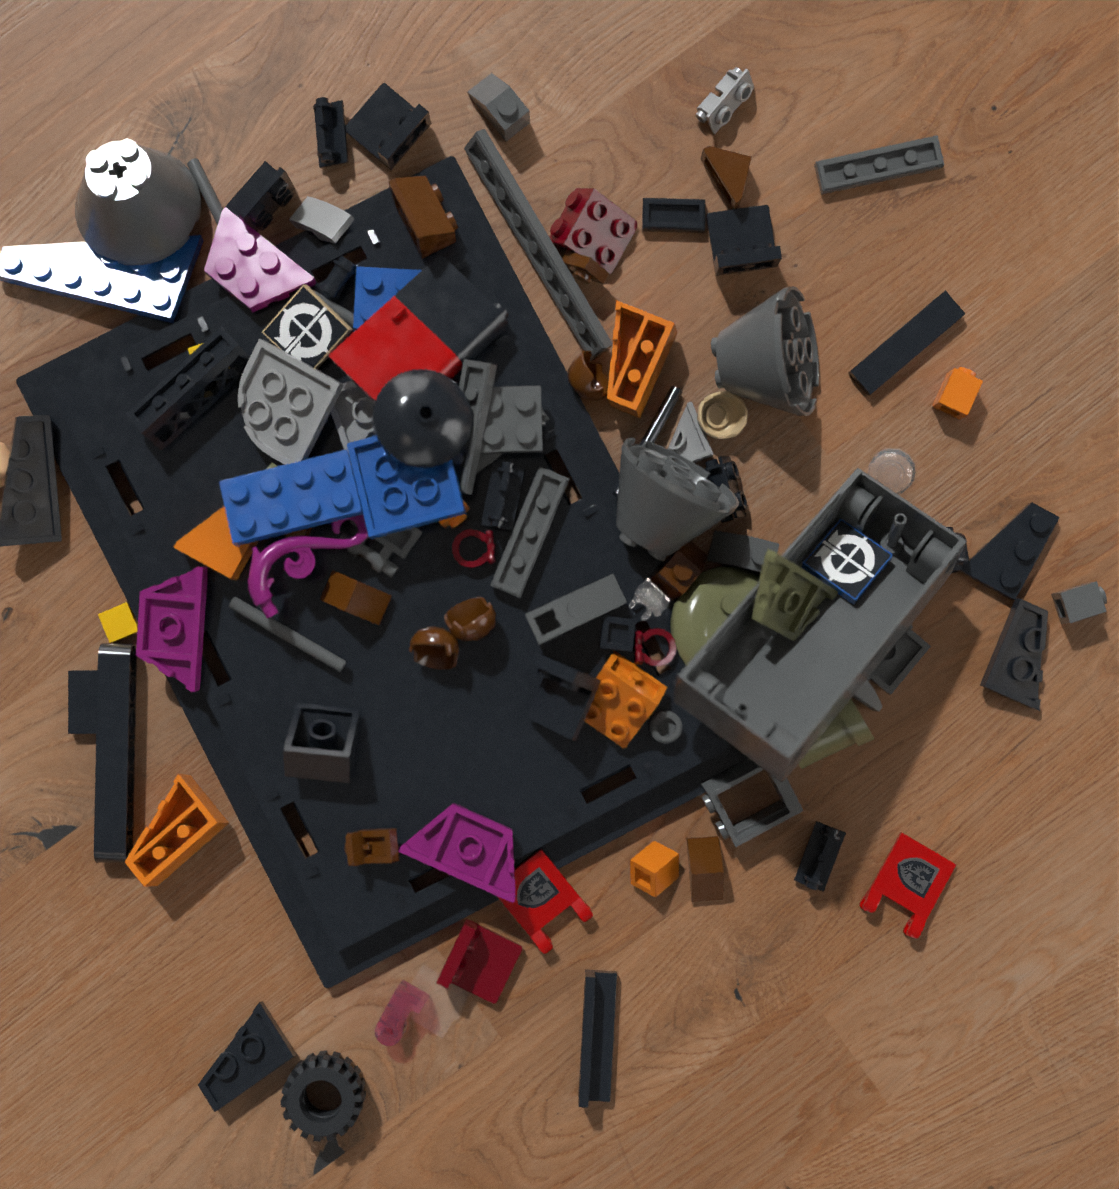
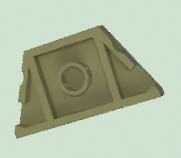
M767 549L752 619L795 641L804 631L805 627L820 614L819 610L816 609L826 597L833 600L837 596L838 591L780 554Z

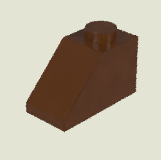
M691 541L672 555H667L666 559L658 565L646 581L670 602L682 596L702 572L708 555Z

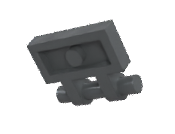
M351 520L350 523L357 527L354 521ZM411 528L375 538V540L384 545L380 553L365 545L369 538L367 536L366 540L348 548L347 552L354 557L359 555L372 564L371 568L378 573L382 571L392 578L399 568L389 561L392 554L396 553L405 559L423 532L417 528ZM344 531L339 539H349L353 536Z

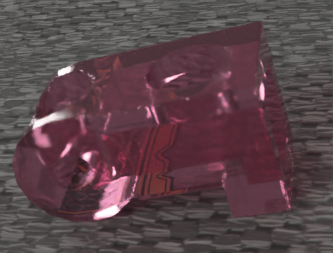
M402 980L375 1027L376 1039L385 1046L397 1044L406 1032L407 1019L411 1011L419 1014L430 995Z

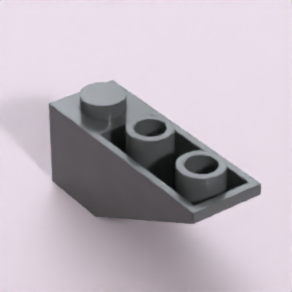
M611 574L525 614L540 645L626 604L627 601L614 574Z

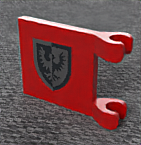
M900 832L872 885L861 899L859 906L863 910L873 913L877 909L882 895L886 896L914 913L905 924L903 932L907 936L917 939L920 937L928 916L957 864Z
M541 848L514 869L516 895L514 903L498 897L543 954L552 950L553 945L551 939L541 928L566 908L571 906L583 922H587L593 917L588 904L580 897Z

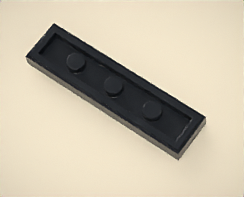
M945 290L855 366L849 374L864 392L870 396L966 313Z

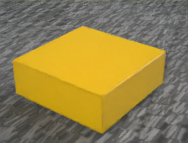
M128 602L98 614L109 643H115L137 633L138 621Z

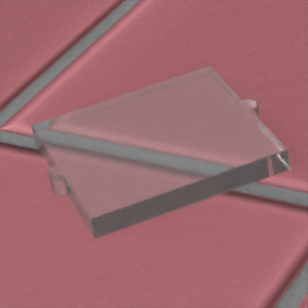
M423 964L412 983H407V991L395 1010L443 1039L454 1019L460 1017L459 1011L470 992L450 983L448 989L436 984L440 973Z

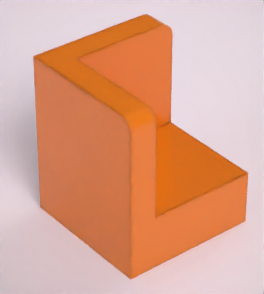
M656 841L651 842L630 860L631 885L656 898L678 879L679 853Z

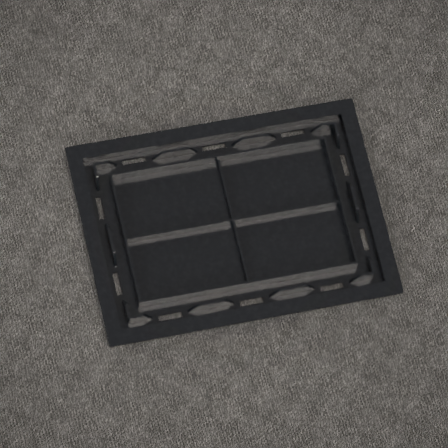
M449 156L410 177L426 176L430 185L437 184L444 199L440 204L445 213L449 211L452 213L459 228L455 230V243L422 259L393 204L389 187L344 210L355 220L336 243L319 240L312 231L305 230L275 247L313 277L312 272L362 247L367 259L355 264L357 267L423 270L441 254L493 304L498 303L507 311L509 326L472 361L497 365L493 387L541 386L542 409L549 417V421L545 423V426H542L543 452L505 453L494 461L498 463L509 462L515 464V466L525 468L513 529L539 466L554 472L546 455L555 450H558L582 499L571 504L564 492L521 598L490 586L513 532L481 525L493 463L475 476L472 494L461 493L463 500L470 508L466 512L468 517L454 528L449 525L444 529L439 521L415 527L423 533L406 558L403 559L396 553H393L389 561L399 567L392 578L382 571L378 573L371 568L372 564L359 555L354 557L348 553V548L310 549L315 558V567L304 578L295 579L288 576L284 569L286 558L289 557L294 562L299 560L297 552L284 554L272 564L267 580L273 579L270 587V592L273 595L271 600L278 613L271 616V618L347 661L341 672L336 671L229 608L232 599L237 597L263 612L259 605L255 606L249 592L248 578L253 552L239 578L234 580L174 548L179 539L224 507L219 481L266 470L272 462L277 466L285 464L263 452L247 434L244 428L246 425L242 410L238 407V390L241 378L163 450L159 449L137 429L126 413L190 355L187 350L150 370H147L142 359L189 335H192L197 345L204 343L221 326L249 356H251L259 339L276 346L262 331L299 289L290 292V297L281 301H273L267 307L252 312L214 280L209 279L184 293L174 323L139 315L18 377L16 380L32 415H50L54 458L137 621L140 591L161 584L175 576L190 572L194 568L208 567L204 631L230 681L218 686L203 654L199 691L191 692L186 689L185 684L174 677L166 676L323 986L327 989L499 900L496 895L452 875L415 893L410 881L435 868L401 852H398L399 861L349 866L345 852L347 833L363 829L396 828L399 851L406 841L451 804L455 803L513 829L514 869L540 848L559 869L705 793L701 785L702 783L748 759L746 755L674 702L677 677L686 667L678 650H676L672 661L668 663L671 669L662 674H659L656 667L649 666L644 662L641 665H637L667 686V689L658 706L625 748L613 742L585 721L577 739L571 740L527 718L543 679L542 676L536 674L538 668L527 663L531 651L560 661L596 678L608 658L614 652L611 649L600 648L603 616L635 619L636 623L645 619L650 629H664L671 634V615L676 599L668 602L646 581L662 561L651 556L648 553V549L638 544L636 547L630 546L619 538L622 532L616 525L618 497L614 496L612 492L619 481L620 473L580 396L571 388L567 377L568 373L454 156ZM356 276L350 277L337 300L320 289L325 280L311 287L313 291L320 293L354 313ZM352 330V331L349 333V335L342 341V343H343L352 333H354L353 330ZM238 356L229 365L230 369H234L244 359ZM329 358L318 368L320 372L342 384L352 381ZM462 370L452 378L458 386ZM217 380L211 381L205 387V391L211 390L216 385ZM193 402L187 403L181 409V413L187 412L193 406ZM331 413L308 459L344 450ZM169 424L163 425L155 435L159 438L169 429ZM116 462H119L143 509L134 515H131L107 468ZM346 520L340 526V533L336 534L332 531L331 522L312 527L310 536L339 539L344 531L354 536L358 529L350 523L351 520ZM468 529L478 530L485 534L487 530H492L495 545V563L489 564L486 561L481 566L475 568H468L459 564L452 552V544L456 536ZM283 534L259 540L256 547L261 553L266 547L276 541L285 539L286 536ZM475 536L466 537L459 545L460 555L467 561H475L487 552V543ZM368 538L365 545L377 553H380L384 547L383 544L371 538ZM332 570L392 595L380 625L320 600ZM614 574L627 601L626 604L539 645L525 614ZM475 597H483L487 603L490 602L496 612L495 627L486 637L477 641L457 639L459 655L456 667L450 670H438L425 667L414 661V651L411 653L409 649L411 638L419 629L434 626L450 632L444 620V616L449 609ZM654 635L666 657L669 651L668 642L664 637ZM634 641L632 652L615 650L635 664ZM642 643V653L650 657L644 643ZM296 702L360 709L356 756L350 783L285 776L283 749ZM659 711H671L682 722V732L674 742H658L649 732V721ZM629 767L632 768L636 776L635 779L586 803L581 793L582 791ZM293 802L318 851L307 858L281 809Z

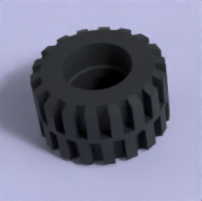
M320 1051L317 1056L314 1053L307 1055L304 1061L301 1060L297 1063L282 1088L281 1093L283 1097L280 1101L281 1107H285L284 1119L285 1121L291 1119L290 1128L294 1132L297 1128L302 1130L300 1136L307 1139L309 1134L314 1135L313 1141L320 1142L324 1136H326L327 1141L335 1139L336 1134L344 1135L347 1133L348 1128H352L363 1107L366 1097V1091H364L365 1079L364 1077L360 1078L361 1070L358 1065L353 1068L350 1065L352 1059L346 1057L345 1060L339 1058L341 1054L334 1051L332 1055H327V1051ZM318 1080L332 1083L340 1092L341 1105L333 1110L316 1108L307 1097V1085Z

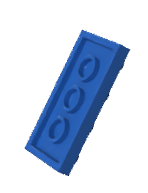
M347 449L219 481L231 538L235 546L363 514Z

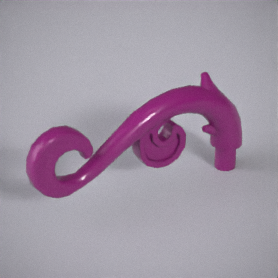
M363 514L332 522V531L339 534L342 522L346 520L354 521L358 530L349 539L301 535L276 541L266 547L261 553L257 547L253 548V558L248 578L249 592L255 606H260L266 618H270L278 613L271 600L273 595L270 592V587L273 579L267 580L272 564L284 554L297 552L299 560L294 562L289 557L286 558L284 569L288 576L295 579L306 577L315 567V558L310 549L351 548L366 540L368 531Z

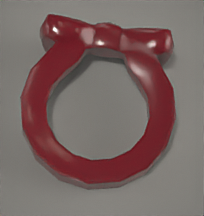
M468 529L459 533L452 544L453 556L464 567H479L486 561L489 564L495 563V545L492 530H487L485 534L478 530ZM469 536H475L487 543V552L475 561L463 559L459 552L461 541Z
M655 628L643 634L641 631H635L634 662L636 665H641L644 662L653 667L668 664L676 653L675 639L664 629ZM653 635L662 636L668 642L669 651L662 660H653L648 655L642 653V643Z

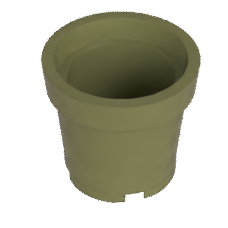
M850 699L799 762L802 770L849 746L857 744L859 747L874 740L871 731L852 699Z

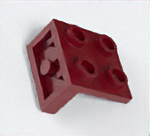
M466 919L436 984L448 989L450 983L486 1001L496 1004L523 947L488 928Z

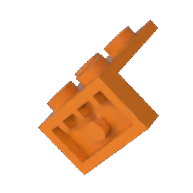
M614 650L596 677L601 680V683L584 721L622 748H625L658 706L667 686Z

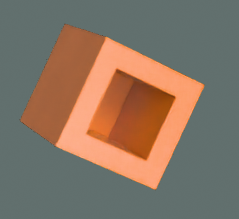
M964 367L953 368L946 374L932 407L961 420L969 414L983 380L976 378V373Z

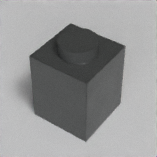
M1097 581L1084 583L1051 594L1061 624L1073 623L1107 612L1105 607L1107 597L1103 588L1098 586Z

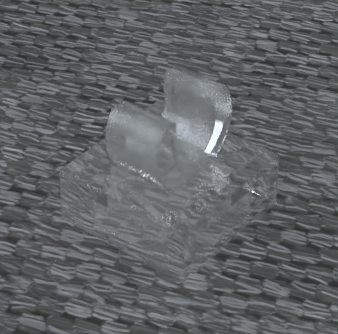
M647 578L638 586L634 593L635 597L632 598L628 607L632 609L636 604H644L647 611L643 613L640 619L645 621L651 617L652 613L658 617L667 608L670 599Z

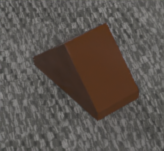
M707 146L703 149L700 159L730 208L737 209L742 199L752 156Z
M332 570L320 600L380 625L392 595Z
M718 836L686 838L691 902L723 900L724 869Z

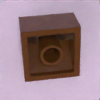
M426 176L394 178L388 181L393 204L422 259L456 242L455 230L459 229L450 211L444 212L440 204L444 199L436 183L430 185Z

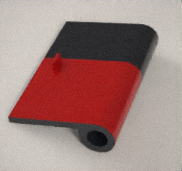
M440 254L331 352L328 358L375 402L381 389L389 380L409 370H433L452 379L462 370L464 359L473 360L509 326L507 321L509 315L500 304H493Z

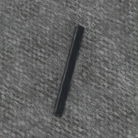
M671 386L639 445H643L645 440L655 443L681 396L682 390ZM619 481L612 492L616 497H618Z

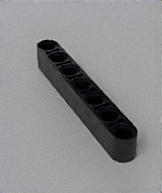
M102 643L98 651L94 859L96 863H125L126 858L133 849L137 683L135 644Z

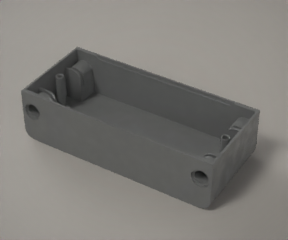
M859 468L852 473L782 554L784 558L802 568L803 562L840 519L844 520L893 554L892 560L858 601L853 605L839 594L833 600L826 597L816 608L820 614L805 627L804 631L795 641H792L752 619L759 586L758 582L677 677L674 702L780 782H783L939 591L952 573L966 543V540Z

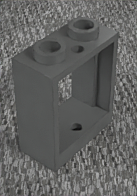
M750 758L701 784L706 792V795L701 797L710 814L716 812L720 819L715 824L724 840L730 838L735 847L803 811L788 779L786 778L783 782H780L767 772L780 800L732 825L717 795L764 770Z

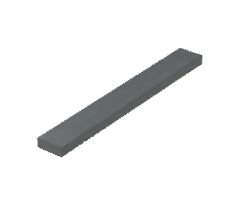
M485 129L476 131L464 147V150L583 350L592 352L590 361L599 358L613 345L612 341Z

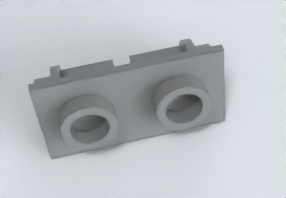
M737 67L734 70H729L715 87L716 91L722 95L718 97L711 92L697 107L698 112L695 114V117L702 123L708 121L713 134H716L722 126L726 125L739 105L750 97L755 87L749 70L745 69L742 71Z

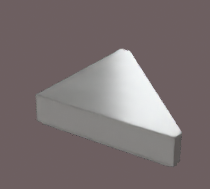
M691 401L686 405L668 449L697 463L712 457L714 454L705 433L702 432L698 424L697 413Z

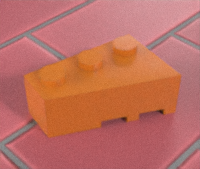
M616 300V317L613 329L612 359L610 360L607 400L611 407L640 418L678 332L675 323Z
M177 774L170 792L165 800L160 802L153 820L148 827H145L125 860L126 865L144 887L161 884L229 824L191 775Z

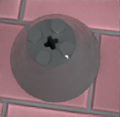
M129 139L107 143L87 155V165L75 202V218L84 240L97 254L116 260L119 264L145 265L167 258L189 240L188 235L193 229L195 222H198L200 218L201 194L194 176L180 160L168 153L135 144L134 141Z
M794 286L783 288L720 331L718 337L712 338L711 351L713 356L717 358L718 370L715 371V382L719 389L725 388L727 392L797 416H809L814 411L817 403L816 398L812 399L813 387L819 386V354L812 316L810 312L803 311L800 301H804L805 298L798 288Z
M627 438L621 447L616 525L622 532L619 538L624 543L636 547L638 544L648 549V553L654 558L664 561L667 555H672L732 514L738 507L739 501L735 494L725 484L722 483L719 488L708 480L711 473L699 465L658 444L645 440L643 445L634 444L635 438Z

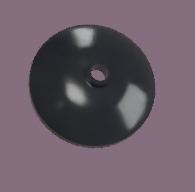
M415 369L400 373L384 385L374 404L372 422L377 440L392 458L410 467L433 468L453 459L465 446L472 428V412L466 395L452 379L433 370ZM428 409L431 412V418H422L420 410Z

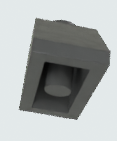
M493 73L489 74L467 92L506 142L530 124L529 109L513 89Z
M714 530L706 561L724 566L738 567L761 575L767 549L777 553L779 543Z

